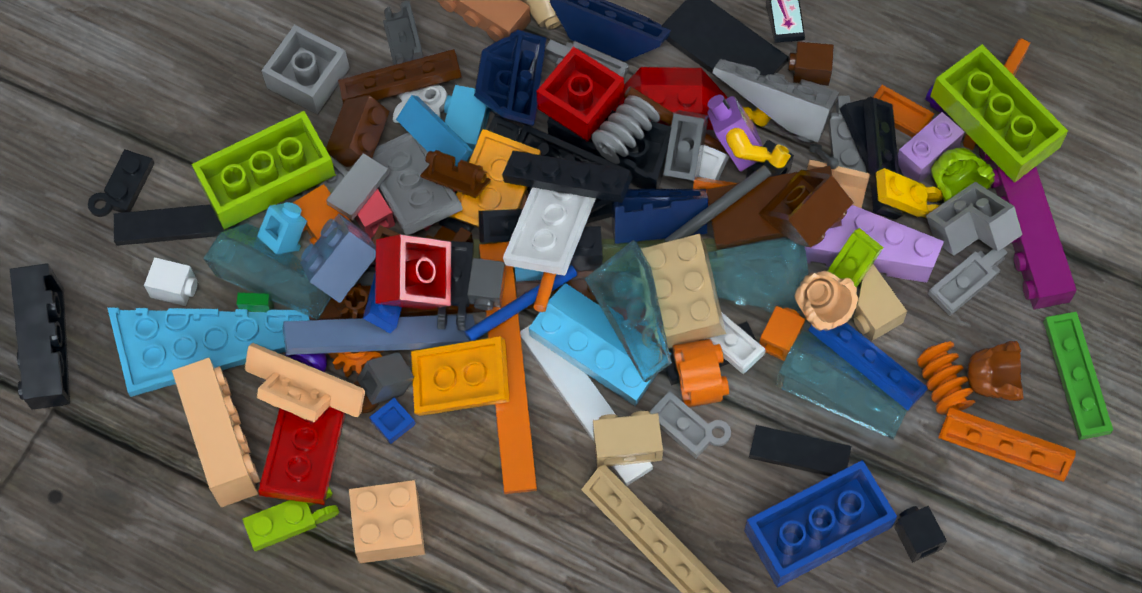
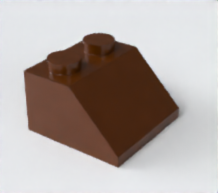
M800 170L758 214L795 244L811 248L824 239L825 232L833 224L841 221L846 216L847 210L854 202L832 175Z

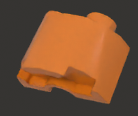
M711 339L672 345L680 379L683 403L690 408L721 402L724 395H729L726 376H721L719 364L724 361L720 344L713 345Z

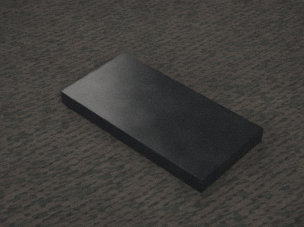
M685 0L662 24V27L671 30L666 41L711 74H713V69L720 59L754 67L763 76L778 73L788 62L789 56L711 0Z

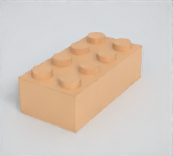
M209 357L172 370L209 489L220 507L258 495L255 484L260 482L256 466L250 457V447L240 427L241 420L236 406L233 405L230 397L232 393L221 367L215 368Z

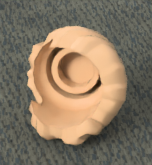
M828 271L812 272L806 275L803 281L800 282V286L797 287L794 295L806 320L809 323L811 322L812 326L818 331L831 330L848 322L856 309L859 299L856 294L857 288L850 278L840 279Z

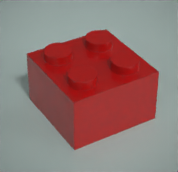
M573 46L536 91L537 109L588 141L624 97V78Z
M401 234L376 239L375 304L424 310L451 306V242Z

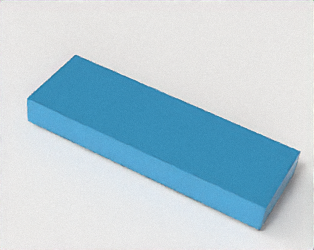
M410 96L396 120L428 152L439 150L442 153L455 157V166L457 167L460 160L467 161L473 150L418 96Z

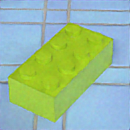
M983 44L939 75L935 80L930 95L1014 183L1057 151L1068 132Z
M305 111L191 164L198 182L224 230L268 209L270 205H276L336 176L332 159Z

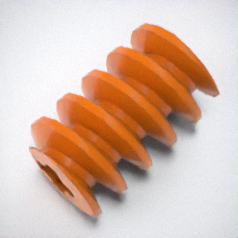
M951 341L927 348L917 359L918 366L924 368L922 376L928 380L926 383L927 389L933 391L931 399L933 402L938 403L936 405V412L942 415H947L949 407L962 411L976 402L975 400H966V397L973 393V389H962L961 387L968 382V377H957V374L964 367L963 365H952L959 358L958 353H947V351L954 347V343Z

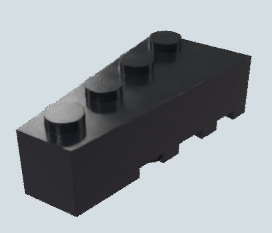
M48 263L11 268L10 279L18 344L17 364L21 372V381L18 382L20 399L24 400L31 410L70 405L64 288Z

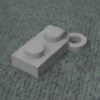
M671 391L650 410V414L658 413L660 428L695 459L709 446V443L719 447L725 445L730 440L731 429L726 422L714 420L708 424ZM715 428H720L724 431V436L715 438L712 435V431Z

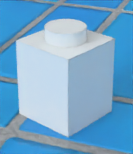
M154 257L144 287L150 298L186 306L189 296L193 297L196 292L197 279L190 266Z

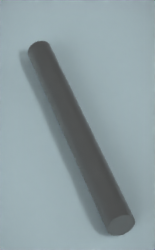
M763 165L665 238L664 242L692 235L770 177L771 173L768 168Z

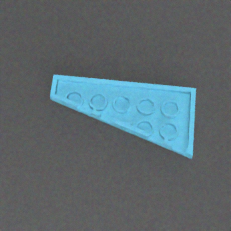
M108 308L123 375L130 397L176 384L172 370L209 357L214 367L220 366L222 370L246 364L247 349L251 343L279 354L286 352L282 329L283 322L310 320L307 310L248 312L247 309H235V312L219 311L218 309L169 308L167 311L148 310V308H136V310Z

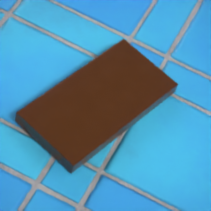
M831 166L806 170L832 175ZM798 172L768 177L713 218L712 225L717 249L786 237L765 221L758 213ZM739 183L706 189L709 206ZM842 221L833 224L830 228L842 226Z

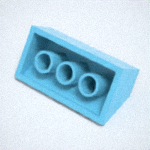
M566 283L549 299L546 311L540 312L529 327V336L635 407L671 355L669 351Z

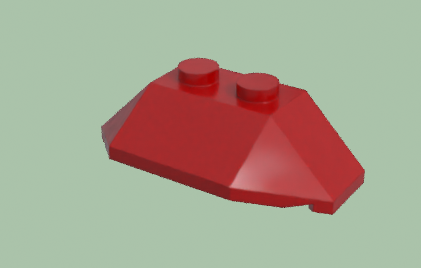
M640 67L624 84V94L631 86L673 113L682 110L708 115L709 108L707 104L712 97L723 95L725 99L728 98L702 68ZM625 97L620 100L613 111H616L619 105L624 104ZM708 118L707 130H714L710 118ZM661 119L657 122V123H660V124H664V125L670 126L669 124H667L666 122L662 121Z

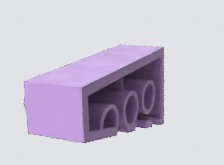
M851 205L847 210L846 216L841 220L842 226L829 228L825 232L824 239L811 248L803 246L799 262L809 264L811 261L825 263L827 267H830L851 234L860 228L884 247L873 263L880 273H886V276L927 283L944 241Z

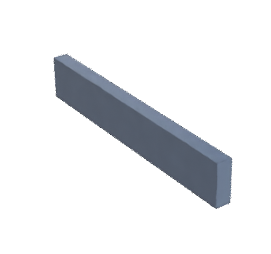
M469 314L466 319L465 331L458 330L456 325L457 315H448L445 329H438V316L399 317L397 328L391 333L384 331L363 318L284 321L282 329L286 355L427 349L469 342L465 331L473 327L475 323L473 314Z

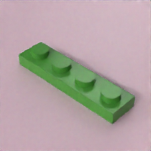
M1077 312L1046 317L1043 323L1078 439L1083 440L1110 435L1113 427Z

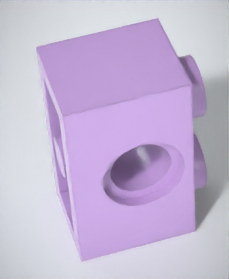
M941 112L899 149L898 164L902 173L907 178L919 183L931 174L934 162L943 152L959 148L965 132Z

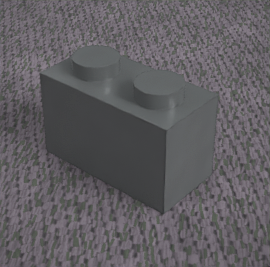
M678 110L673 114L664 175L688 180H695L699 176L709 115Z

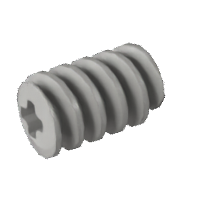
M628 96L624 100V104L616 108V113H612L608 117V121L600 125V130H596L592 134L593 144L604 158L618 164L620 160L616 153L623 157L627 156L628 150L624 145L634 148L636 141L633 137L641 140L644 137L642 129L646 131L652 129V124L649 120L658 122L660 116L653 106L637 96Z

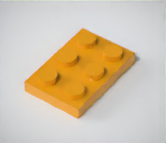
M482 129L469 163L482 166L483 170L487 171V178L491 179V181L477 198L457 191L456 196L461 202L463 210L449 217L479 228L478 211L519 209L527 186L504 183L502 173L512 151L541 155V151Z
M501 336L411 351L412 374L414 376V413L416 415L423 416L509 402L505 339Z

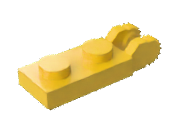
M886 168L876 172L879 202L927 218V214L939 207L937 204L927 205V202L942 200L943 196L938 188L925 187L922 183Z

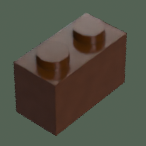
M370 95L345 99L326 147L328 154L345 167L353 166L363 153L372 158L390 111Z

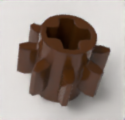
M358 283L357 287L351 288L340 303L337 301L338 306L344 308L340 312L342 319L349 317L351 319L363 318L370 290L366 292L362 289L361 283Z

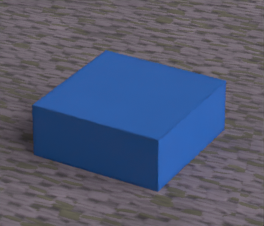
M395 397L369 417L371 423L390 444L416 425L414 419Z

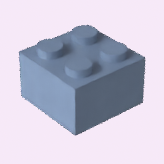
M338 214L334 220L329 219L321 230V237L317 242L310 244L304 250L300 263L309 282L340 303L376 258V246L366 232L341 214Z

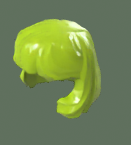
M955 148L943 152L931 168L932 176L942 193L944 202L974 182L989 189L995 181V174L991 166L966 148Z

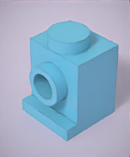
M286 202L284 204L270 205L257 237L275 254L299 251L301 245L298 242L307 220L300 215L302 210L294 203Z

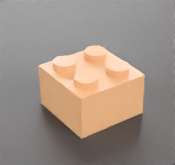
M415 480L349 489L354 547L359 563L425 555L419 496Z

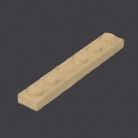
M605 464L597 468L581 490L681 593H731Z

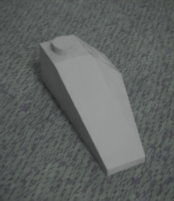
M722 59L719 60L712 72L787 131L796 134L798 139L805 142H819L839 95L838 91L811 81L801 79L800 84L788 82L783 74L774 73V75L768 74L763 76L754 67Z

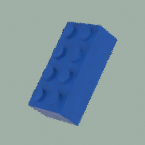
M861 460L747 519L744 531L778 588L891 529L897 515L866 464Z

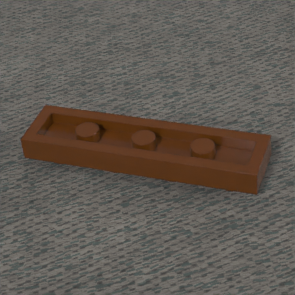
M455 49L340 79L338 82L344 103L345 99L370 95L375 100L442 82H448L461 78L462 75Z

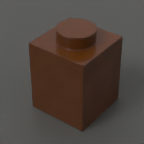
M797 41L796 52H790L788 71H794L793 83H800L801 79L819 85L829 86L832 74L834 45Z

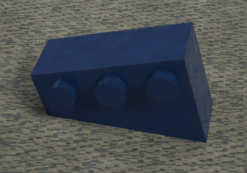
M628 189L623 203L612 202V229L615 244L667 238L708 207L706 189ZM707 224L692 235L707 234Z

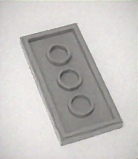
M409 132L377 146L372 159L389 169V175L378 188L405 235L417 232L463 210L461 202L453 189L420 177L421 173L429 166V163L425 161L428 151Z

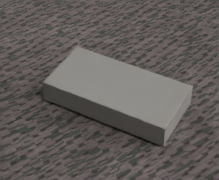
M363 153L326 199L327 205L353 220L389 175V169Z

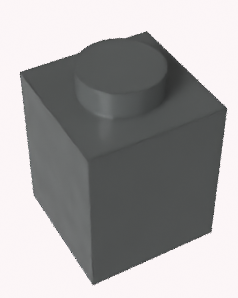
M473 258L467 295L469 303L474 304L475 308L481 310H492L493 307L501 308L506 278V265L504 262Z
M396 352L367 361L357 380L373 405L404 395L414 376L410 366L405 363L401 354Z

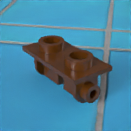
M439 150L427 153L425 161L429 163V166L420 175L421 178L477 198L491 181V179L487 178V171H484L482 166L460 160L457 167L455 166V157L442 153Z

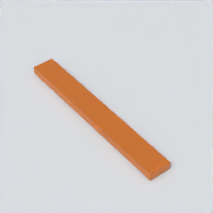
M509 241L479 244L480 258L504 262L503 256ZM506 266L501 308L517 299L514 269L512 266ZM493 307L492 310H486V318L501 308ZM517 313L488 332V338L501 336L505 339L509 402L495 404L504 494L537 491L519 316Z

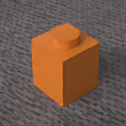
M776 306L759 342L765 348V353L787 362L801 335L805 318L801 317L794 309Z

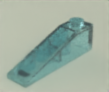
M633 240L588 275L585 280L642 380L648 382L671 364V358L652 269L639 245Z

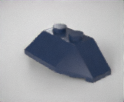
M550 0L551 6L571 40L618 60L627 61L660 47L671 32L670 29L662 27L661 24L651 18L606 0Z
M516 30L509 37L503 38L483 49L479 61L474 96L498 117L533 126L537 110L536 91L540 87L546 38Z

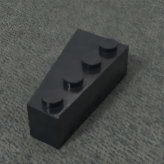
M612 110V112L607 116V118L603 121V123H604L605 121H608V117H609L612 113H616V111H613V110ZM548 118L549 135L607 160L596 149L592 136L587 141L553 118ZM650 121L652 129L649 131L642 129L644 137L641 140L633 137L636 141L634 148L624 145L628 150L627 156L623 157L616 153L620 160V163L617 165L631 170V184L640 189H659L665 169L671 126Z

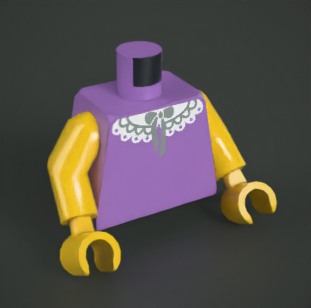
M716 95L709 100L707 104L709 110L707 113L714 132L740 172L756 162L764 163L765 160H768L769 163L777 168H782L786 165L791 157L788 154L789 149L777 144L772 153L767 151V147H763L754 123L761 127L767 125L771 120L768 115L759 108L752 111L750 107H742L734 96L725 99L723 95Z

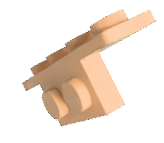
M251 343L248 346L245 371L266 380L258 388L257 399L312 422H315L329 406L354 417H358L361 414L365 396L363 388L255 343Z

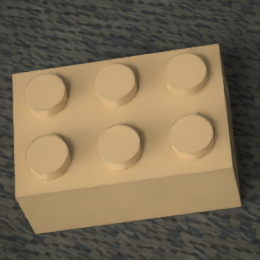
M700 234L638 249L656 337L664 349L672 348V345L726 334L707 246Z

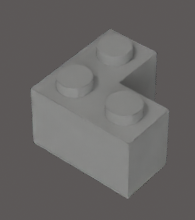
M974 182L926 215L933 237L944 241L942 248L953 256L978 239L998 252L1023 235L1015 207L977 182Z

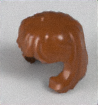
M1008 341L992 348H984L972 354L969 359L967 377L969 385L975 393L1010 401L1024 399L1020 375L1022 371L1020 368L1021 348L1017 341Z

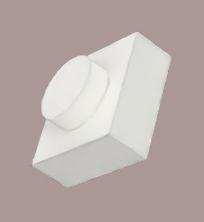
M704 145L698 177L719 180L729 156Z

